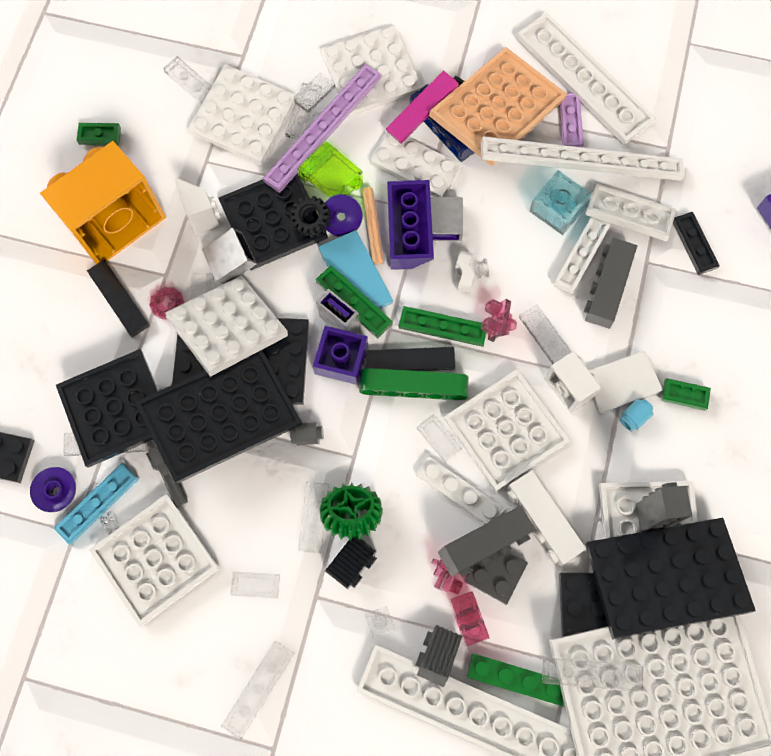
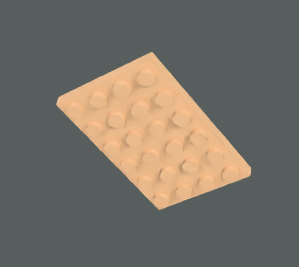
M505 47L431 109L429 116L481 157L480 141L482 137L522 140L565 100L567 93ZM485 160V161H486L488 164H490L491 166H493L494 164H496V163L498 162V161Z

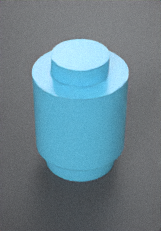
M637 399L622 413V417L619 420L630 432L635 429L638 430L654 415L652 411L653 406L645 399Z

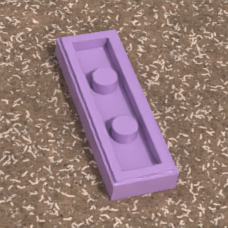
M567 93L565 100L559 105L562 145L583 148L580 100L574 93Z

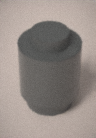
M318 422L302 423L300 426L290 430L291 443L297 444V446L320 444V439H324L323 426H319Z

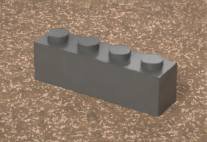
M612 238L609 245L605 244L601 256L605 257L603 263L599 262L595 273L599 277L597 282L593 281L589 292L593 296L591 301L587 300L583 311L587 313L585 321L608 329L611 328L617 315L638 245L617 238Z
M677 482L665 483L661 485L662 487L656 488L655 492L648 493L649 496L642 497L643 500L636 504L641 532L668 528L692 516L686 485L678 486Z
M520 505L445 545L437 553L451 577L458 574L464 577L474 571L472 566L478 563L480 566H483L493 560L492 555L498 553L502 556L512 550L510 545L517 542L518 546L527 542L531 539L529 535L536 529Z

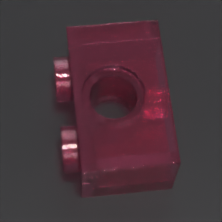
M473 591L449 599L458 629L463 636L462 640L465 647L490 638Z

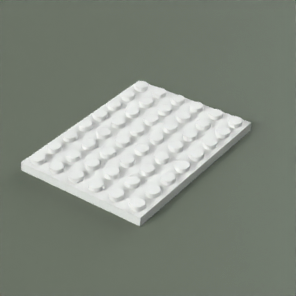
M740 615L613 640L609 627L549 640L577 756H753L771 751V720Z

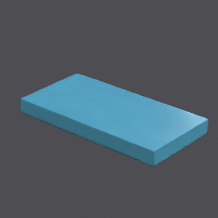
M357 230L318 247L327 267L332 265L379 309L393 303V299Z

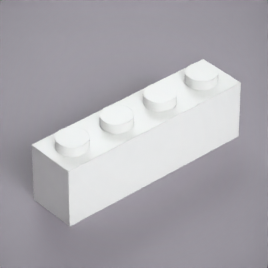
M533 470L507 487L509 500L514 505L517 503L518 506H522L536 529L533 532L536 540L540 544L544 543L548 549L546 553L553 564L557 563L560 567L586 550V547Z

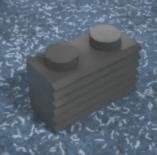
M435 625L433 632L428 631L423 645L427 646L425 653L420 651L415 666L419 667L417 676L444 687L449 678L463 636L444 629L439 625Z

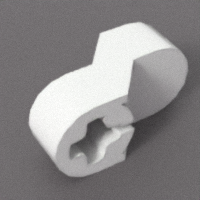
M461 250L455 267L456 272L461 277L457 290L469 294L475 278V273L470 268L473 254Z

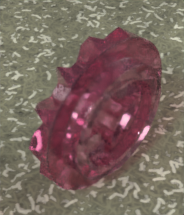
M164 286L160 290L156 289L154 295L150 296L149 306L156 317L167 319L165 312L184 304V298L181 292L174 287ZM165 296H167L168 299L172 301L168 303L167 309L165 308L164 304L161 303L164 302Z

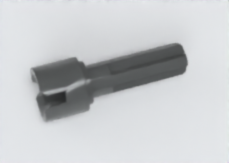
M153 447L146 453L153 470L160 472L175 506L185 505L188 499L181 484L175 485L157 447Z

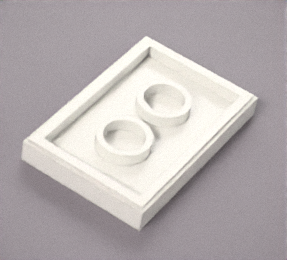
M645 351L589 370L590 374L593 373L600 382L601 388L593 398L600 414L663 391Z

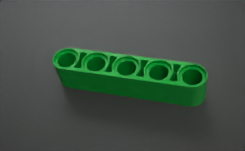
M366 368L360 372L359 393L373 396L466 400L468 399L469 376L459 373Z

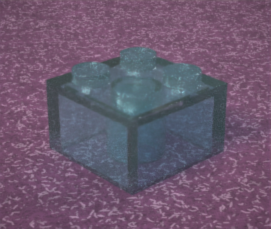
M558 170L534 197L529 212L561 235H564L588 206L592 193Z

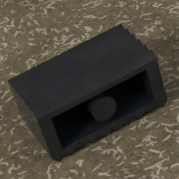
M357 536L353 537L351 541H347L325 572L347 590L351 586L356 588L363 578L360 574L365 567L370 569L376 562L377 557H375L377 551L364 540H359Z

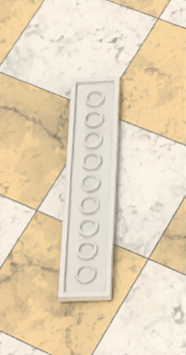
M378 645L374 646L356 692L501 756H577L571 729L451 677L448 678L445 686L442 687L417 676L419 667L415 666V661Z

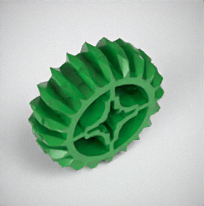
M352 482L350 486H345L342 483L341 488L334 486L333 492L327 491L326 497L322 498L319 508L320 520L326 531H330L332 537L339 534L341 540L344 537H348L351 541L356 536L360 540L363 534L369 537L370 531H376L377 525L381 522L383 514L382 503L376 491L371 492L369 486L363 488L361 483L358 486H354Z

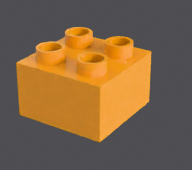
M114 141L105 147L99 146L91 149L85 155L81 164L68 173L61 172L53 176L49 180L47 188L40 192V195L96 264L104 259L106 262L166 218L145 176Z

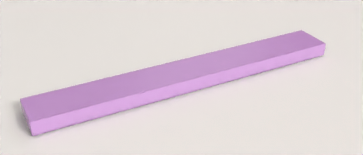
M365 64L263 177V181L280 193L379 82L381 73Z

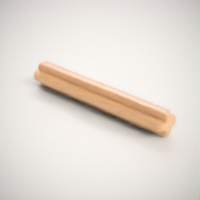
M365 187L362 189L371 255L374 265L384 263L374 191L372 187Z

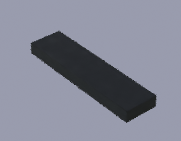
M105 259L86 270L132 338L150 327Z
M454 347L367 350V368L406 371L455 370Z

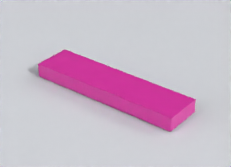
M443 70L386 128V131L402 144L429 117L430 110L459 86L458 82Z

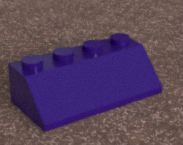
M430 180L387 181L391 270L413 269L434 260Z

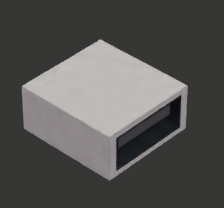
M234 228L202 249L215 281L221 284L239 277L257 264L243 232Z

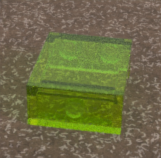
M327 141L298 167L300 179L305 183L308 181L312 183L328 198L337 194L350 195L363 184V171Z

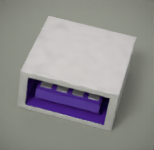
M431 197L433 241H462L463 197Z
M330 289L316 302L319 317L331 327L354 333L360 329L359 313Z

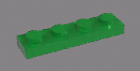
M332 265L316 278V283L325 291L330 289L359 313L360 323L377 339L393 324V321Z
M403 306L398 329L484 347L488 324Z
M472 654L467 678L559 706L563 705L564 700L557 678L478 654Z

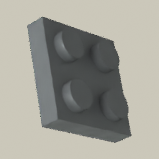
M510 552L502 556L496 553L492 555L493 560L483 566H480L479 563L472 566L474 571L468 574L465 583L507 605L528 562Z

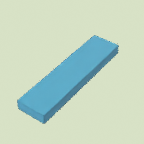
M121 463L68 513L54 529L69 545H72L139 478L124 463Z

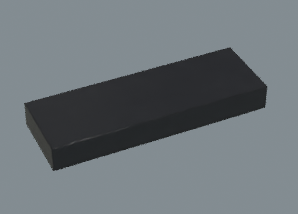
M694 212L674 217L673 225L697 274L701 275L718 269L720 265Z

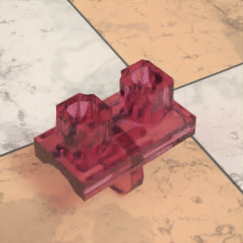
M492 299L485 305V311L491 314L492 317L484 319L481 329L488 333V340L492 342L497 337L509 335V331H513L517 327L516 320L512 319V314H510V300L505 299L499 302Z
M433 558L431 563L436 566L433 575L438 577L434 587L444 592L449 591L459 594L463 582L457 580L455 576H450L441 559L439 561Z

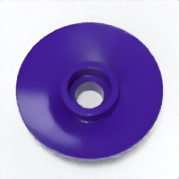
M337 194L330 197L325 204L331 211L332 221H329L330 227L326 226L325 229L339 237L358 230L362 223L363 212L357 200L345 194ZM339 213H343L345 215V219L339 220L337 218V215Z
M49 467L42 470L34 477L30 486L31 501L38 509L44 512L52 513L63 510L72 502L76 494V482L73 475L61 467ZM59 487V492L54 495L53 490Z

